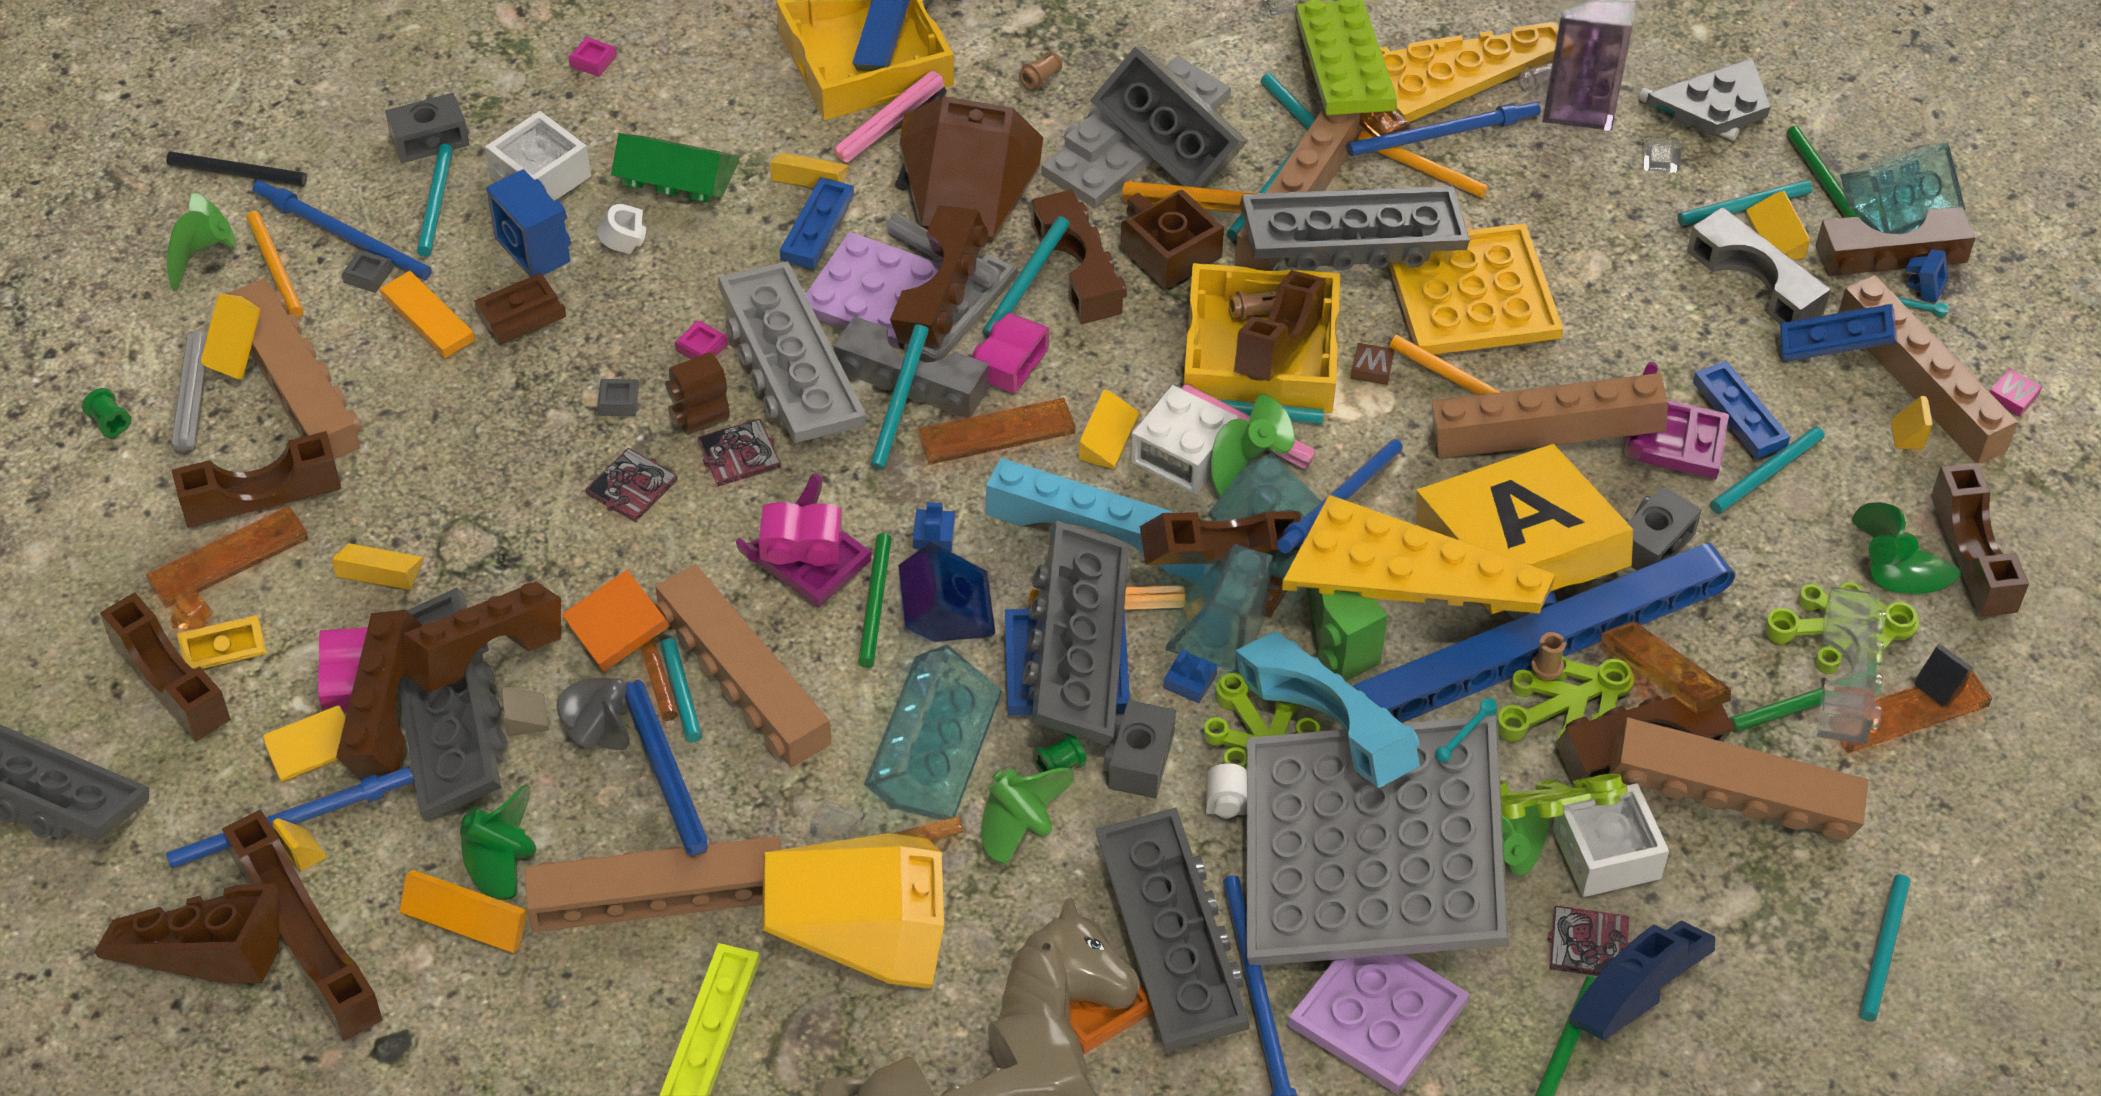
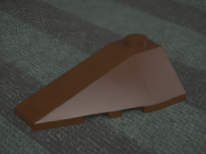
M274 883L235 885L224 888V896L204 901L199 895L188 898L186 906L167 912L161 907H156L114 919L94 953L98 958L223 984L262 983L279 952L278 889Z

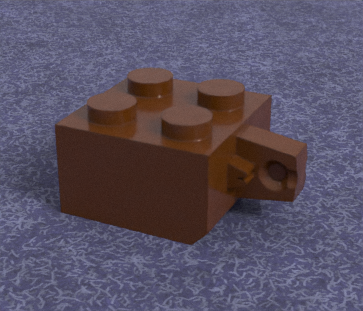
M1179 190L1155 204L1139 193L1127 199L1128 207L1126 214L1129 218L1121 222L1120 247L1165 290L1191 276L1193 263L1212 264L1222 258L1224 226L1184 190Z

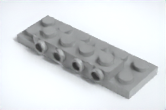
M1177 56L1166 65L1214 110L1230 99L1231 87L1181 57ZM1094 105L1090 109L1085 121L1081 124L1073 122L1068 126L1064 134L1065 147L1041 165V175L1066 191L1072 189L1078 199L1096 209L1124 185V182L1130 181L1152 163L1154 159Z
M786 261L718 277V288L730 311V318L726 319L729 338L731 340L738 339L740 342L738 345L740 360L743 366L751 365L753 369L751 370L752 384L756 392L763 391L765 394L763 401L768 418L776 417L780 427L786 426L794 443L866 426L867 415L789 262Z

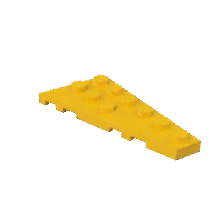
M1554 22L1514 27L1512 33L1493 35L1492 31L1480 32L1478 38L1463 40L1460 35L1409 43L1406 49L1389 51L1387 46L1380 47L1397 96V111L1390 112L1402 125L1571 53L1573 41Z
M1329 495L1283 579L1282 590L1297 591V587L1319 588L1320 594L1334 595L1335 590L1358 592L1364 598L1425 603L1426 598L1448 600L1447 605L1463 606L1464 601L1486 603L1490 609L1540 613L1554 584L1555 574Z

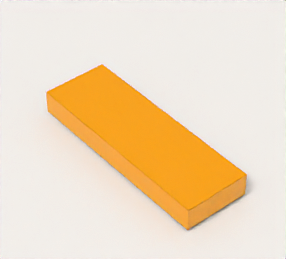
M411 271L380 287L381 297L444 359L475 341L474 332Z
M411 870L405 876L399 913L514 953L521 946L527 910L425 873Z

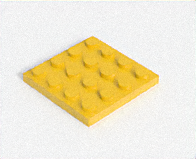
M1526 223L1467 230L1470 238L1467 250L1432 251L1429 261H1425L1418 267H1407L1404 262L1388 264L1413 343L1433 355L1562 339L1564 329Z

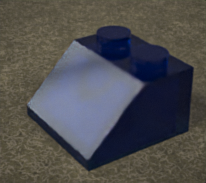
M932 541L898 565L905 628L933 642L987 638L996 633L988 572Z

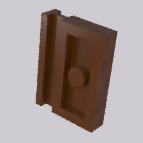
M542 273L474 300L477 313L490 332L495 335L499 345L566 317L565 306L563 303L560 304L558 296Z

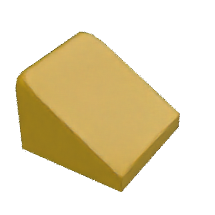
M1920 396L1892 419L1891 426L1896 448L1923 450L1932 428L1929 401L1926 396Z
M279 818L272 821L273 830L297 871L303 872L326 857L323 849L307 829Z

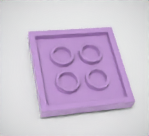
M849 232L805 295L819 321L845 330L854 316L887 327L888 343L891 347L898 349L902 343L898 342L890 318L902 290L912 289L928 282L936 275L942 264Z
M1405 954L1335 959L1290 1015L1288 1026L1399 1095L1468 1004L1470 993Z

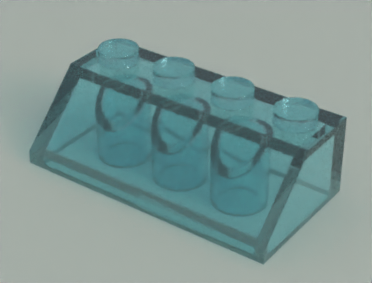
M948 644L915 656L864 785L894 809L946 822L953 821L1002 691Z

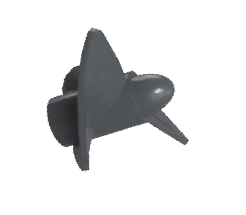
M585 679L571 684L559 695L556 705L557 713L561 722L569 728L567 734L574 740L573 743L580 748L584 746L590 750H593L596 745L613 750L627 749L630 744V738L618 717V713L624 706L622 701L626 694V683L623 679Z

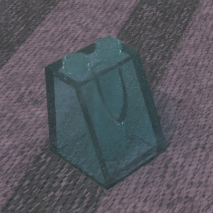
M1234 544L1193 586L1166 644V650L1179 654L1184 649L1194 656L1207 659L1220 668L1240 673L1235 650L1255 641L1264 623L1269 600L1273 556Z

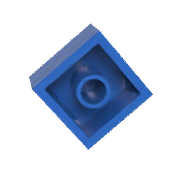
M522 169L486 187L495 239L530 277L539 273L545 275L570 262L568 246L571 245V240L564 222L567 219L566 211L560 201H553L547 194L544 185L539 179L534 180Z

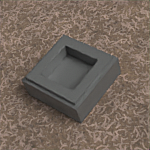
M359 249L342 273L343 283L376 293L393 270L392 259Z
M601 379L597 402L598 416H636L639 395L638 379Z

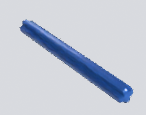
M635 680L633 683L627 682L624 698L686 853L691 856L705 853L709 847L707 836L646 687L640 680Z

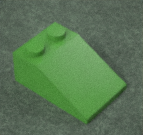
M1307 587L1318 658L1322 665L1334 674L1341 675L1344 681H1347L1381 664L1388 615L1375 599L1361 597L1358 592L1335 590L1334 595L1320 594L1319 588Z

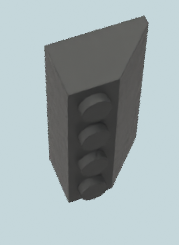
M1135 46L1090 100L1183 186L1203 188L1226 168L1248 142L1243 135L1146 47Z

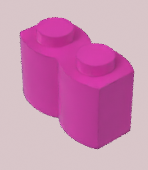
M1008 313L1001 321L997 320L994 323L989 338L983 344L976 346L972 358L989 363V384L1015 393L1022 387L1031 370L1040 363L1049 347V327Z
M776 502L763 505L759 534L760 560L778 565L797 561L815 566L838 563L842 534V509L829 504H810L801 507L792 503Z
M368 627L320 630L318 696L322 711L335 706H340L342 711L348 710Z

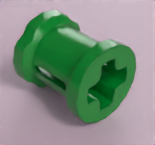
M99 388L90 392L82 402V410L89 418L95 419L98 423L97 427L103 436L108 438L117 437L128 429L132 418L125 408L117 405L112 391L107 388Z
M1068 733L1063 735V740L1045 749L1037 747L1033 750V759L1039 773L1057 768H1072L1074 766L1081 768L1086 765L1087 761L1085 751L1078 738Z

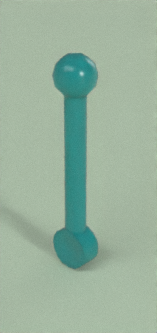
M1897 297L1905 306L1932 311L1937 317H1945L1949 311V306L1944 302H1937L1934 305Z
M1486 698L1480 703L1481 710L1446 746H1440L1436 749L1435 758L1439 762L1443 763L1450 760L1453 749L1486 716L1496 714L1498 708L1494 699Z

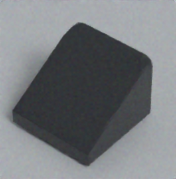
M1938 644L1918 674L1915 686L1942 706H1948L1964 691L1972 667L1943 645Z

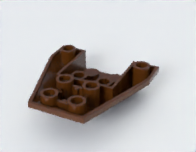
M942 96L904 114L899 146L920 226L928 230L938 205L979 210L984 226L988 229L987 241L993 242L1040 167L1044 137L1012 107Z

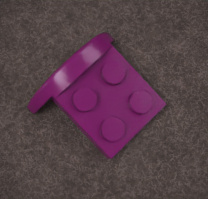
M1649 362L1645 367L1643 375L1657 373L1658 365L1655 362ZM1668 400L1666 431L1626 436L1624 445L1625 457L1639 462L1717 479L1721 466L1729 414Z
M814 473L809 477L804 491L795 503L796 505L803 507L817 504L822 489V478L819 474ZM843 530L839 562L823 566H815L801 561L781 565L760 560L759 539L750 543H746L741 538L736 540L737 548L741 554L750 561L760 564L818 608L871 562L872 551Z

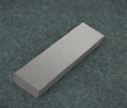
M986 253L981 260L998 268L999 282H996L992 288H987L968 278L965 285L963 302L957 305L953 315L950 333L945 334L940 348L924 346L919 360L927 363L944 359L1017 277V268ZM904 343L905 353L908 347L906 343Z

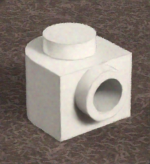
M624 204L612 206L598 226L597 234L600 241L610 249L631 254L636 246L640 247L645 238L646 226L642 225L643 210Z
M1226 763L1216 765L1208 771L1206 814H1216L1223 819H1231L1236 815H1247V770L1244 767Z

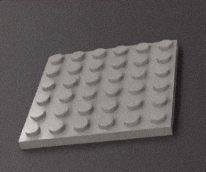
M1496 715L1486 716L1453 749L1450 760L1443 763L1435 758L1436 749L1440 746H1446L1473 717L1404 723L1405 726H1410L1418 737L1419 748H1417L1420 767L1379 788L1354 770L1348 733L1345 729L1247 738V960L1249 965H1271L1509 946Z

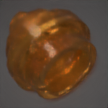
M192 589L187 594L181 593L176 597V602L173 604L174 614L170 618L171 627L185 630L203 628L208 624L207 619L213 615V611L195 590Z

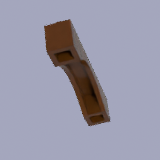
M260 809L222 828L231 857L248 884L274 883L278 889L279 936L341 1039L345 1041L383 1021L373 989L356 962L342 948L323 920L295 871L280 839L262 810Z

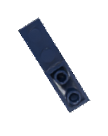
M1682 920L1667 930L1653 924L1624 947L1596 977L1570 1014L1569 1023L1604 1041L1660 1002V988L1714 952L1715 936Z

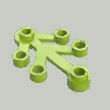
M1845 582L1840 586L1837 600L1825 594L1820 586L1806 584L1801 588L1798 597L1799 605L1809 611L1821 609L1832 617L1799 619L1797 614L1790 609L1776 608L1768 615L1765 632L1768 638L1776 644H1785L1793 640L1797 635L1840 633L1828 647H1823L1818 651L1815 660V666L1820 672L1833 674L1839 669L1842 656L1864 632L1879 631L1869 645H1862L1858 648L1854 663L1859 670L1871 672L1877 669L1881 654L1895 639L1905 640L1916 634L1919 627V619L1916 610L1911 605L1904 602H1894L1887 606L1864 592L1862 587L1854 582ZM1845 593H1850L1855 597H1849ZM1806 595L1814 596L1816 599H1810ZM1859 606L1871 615L1861 616L1851 609ZM1862 656H1868L1873 660H1866ZM1823 658L1831 659L1833 662H1826Z
M1562 656L1564 662L1563 672L1552 681H1543L1529 670L1516 671L1511 682V690L1515 695L1529 697L1536 692L1553 696V698L1527 710L1518 705L1503 707L1499 711L1497 718L1499 735L1509 742L1519 741L1527 735L1529 727L1568 710L1564 729L1559 731L1557 742L1566 729V724L1584 716L1588 700L1602 694L1599 713H1596L1592 720L1601 718L1605 712L1616 707L1618 697L1627 695L1633 688L1634 675L1630 666L1620 659H1608L1600 666L1595 667L1570 661ZM1571 676L1588 682L1577 686L1562 681ZM1519 681H1525V682H1527L1529 685L1523 686V685H1520L1518 682H1519Z
M1228 673L1221 677L1216 684V702L1224 709L1236 710L1251 734L1229 729L1228 723L1224 719L1213 717L1205 722L1203 736L1205 741L1211 745L1224 744L1232 747L1224 753L1223 764H1233L1230 760L1238 759L1242 763L1236 765H1240L1247 770V738L1285 735L1292 715L1299 710V704H1284L1282 701H1275L1276 712L1270 729H1268L1248 698V686L1245 684L1243 677L1236 673ZM1302 718L1296 723L1295 734L1303 733L1302 730L1304 729L1318 732L1320 731V725L1313 718ZM1219 729L1222 733L1214 734L1210 730Z
M1604 774L1577 779L1573 781V787L1560 783L1559 779L1544 780L1535 784L1536 790L1509 791L1507 781L1500 780L1502 815L1509 820L1526 816L1525 807L1537 805L1540 818H1551L1564 814L1563 805L1594 799L1595 805L1598 806L1619 803L1621 801L1620 796L1628 792L1627 784L1622 783L1620 774Z

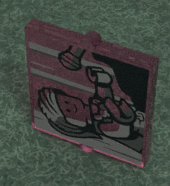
M761 419L697 437L698 444L704 455V466L709 467L717 487L781 468V462L774 450V439L768 437Z
M627 448L585 491L586 495L606 505L608 511L614 510L636 523L678 481V476L657 464L656 459H648L636 451Z
M1555 905L1553 929L1549 932L1547 938L1548 942L1551 943L1550 969L1598 976L1608 963L1630 943L1628 942L1629 916Z

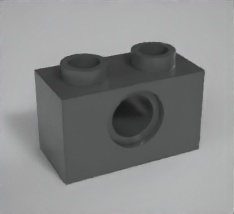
M454 92L385 110L390 137L401 164L438 154L439 146L442 144L450 145L453 150L470 146L466 122Z
M1664 486L1653 497L1646 496L1638 506L1631 520L1624 519L1633 528L1632 566L1630 567L1640 570L1676 555L1696 534L1702 509Z
M1128 700L1124 715L1117 714L1115 719L1114 739H1117L1115 747H1107L1104 757L1103 771L1109 772L1108 789L1157 799L1175 734V709Z

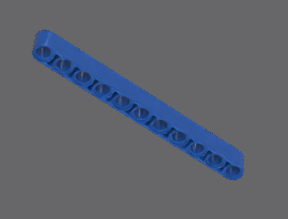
M1705 543L1541 609L1540 613H1530L1359 682L1352 687L1364 692L1368 699L1379 707L1386 708L1394 718L1404 723L1509 680L1518 670L1531 671L1533 658L1539 651L1540 638L1545 633L1555 632L1564 637L1563 642H1566V647L1563 651V656L1565 657L1717 595L1733 583L1736 573L1712 543Z

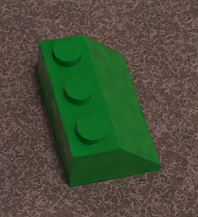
M618 133L611 176L621 177L622 185L643 188V182L655 184L656 192L676 195L677 189L689 191L690 199L710 202L711 196L723 197L739 163L740 155L641 135Z

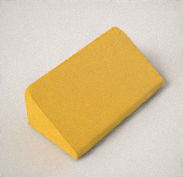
M781 152L770 163L771 180L815 188L820 177L844 183L849 171V165Z
M1785 191L1777 192L1746 210L1745 214L1757 234L1767 239L1769 243L1793 260L1806 258L1810 238Z
M219 294L204 345L201 364L233 378L242 379L261 309L243 296Z
M1104 389L1079 441V460L1115 470L1140 412L1112 392Z
M348 543L334 556L332 564L336 577L411 590L424 559L422 556Z
M258 615L177 633L183 660L192 669L199 666L202 669L267 654Z
M340 706L332 707L263 735L262 738L267 754L280 782L287 781L338 760L336 755L346 718Z

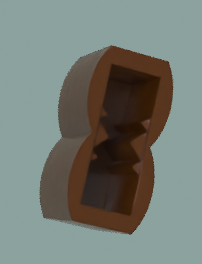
M712 351L669 368L670 380L665 381V386L673 405L669 406L668 410L672 422L677 428L681 426L685 433L690 435L729 419L730 411L726 396V377L722 366Z

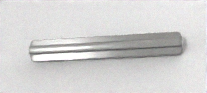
M893 214L890 219H887L885 225L888 233L943 263L942 260L934 256L926 234L927 229L900 214ZM977 257L976 270L973 276H969V278L987 288H992L996 282H999L1000 275L998 274V268Z
M195 330L193 334L187 335L171 445L172 448L179 450V453L186 454L188 450H193L196 441L206 366L201 364V357L207 335L202 334L200 330Z

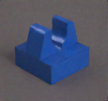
M1931 249L1927 257L1911 258L1906 267V272L1916 273L1911 275L1907 285L1909 288L1922 293V301L1937 302L1948 281L1946 251Z
M927 502L926 510L916 509L913 549L952 551L955 511H943V503Z
M1182 649L1164 678L1163 688L1200 703L1217 676L1218 665L1209 662L1203 657L1194 656Z

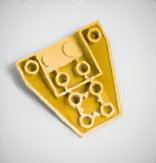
M885 833L764 853L763 931L888 984L931 989L944 929L942 852L928 838Z

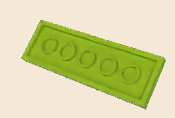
M1309 0L1306 3H1296L1297 22L1326 115L1397 111V96L1364 0L1329 2Z

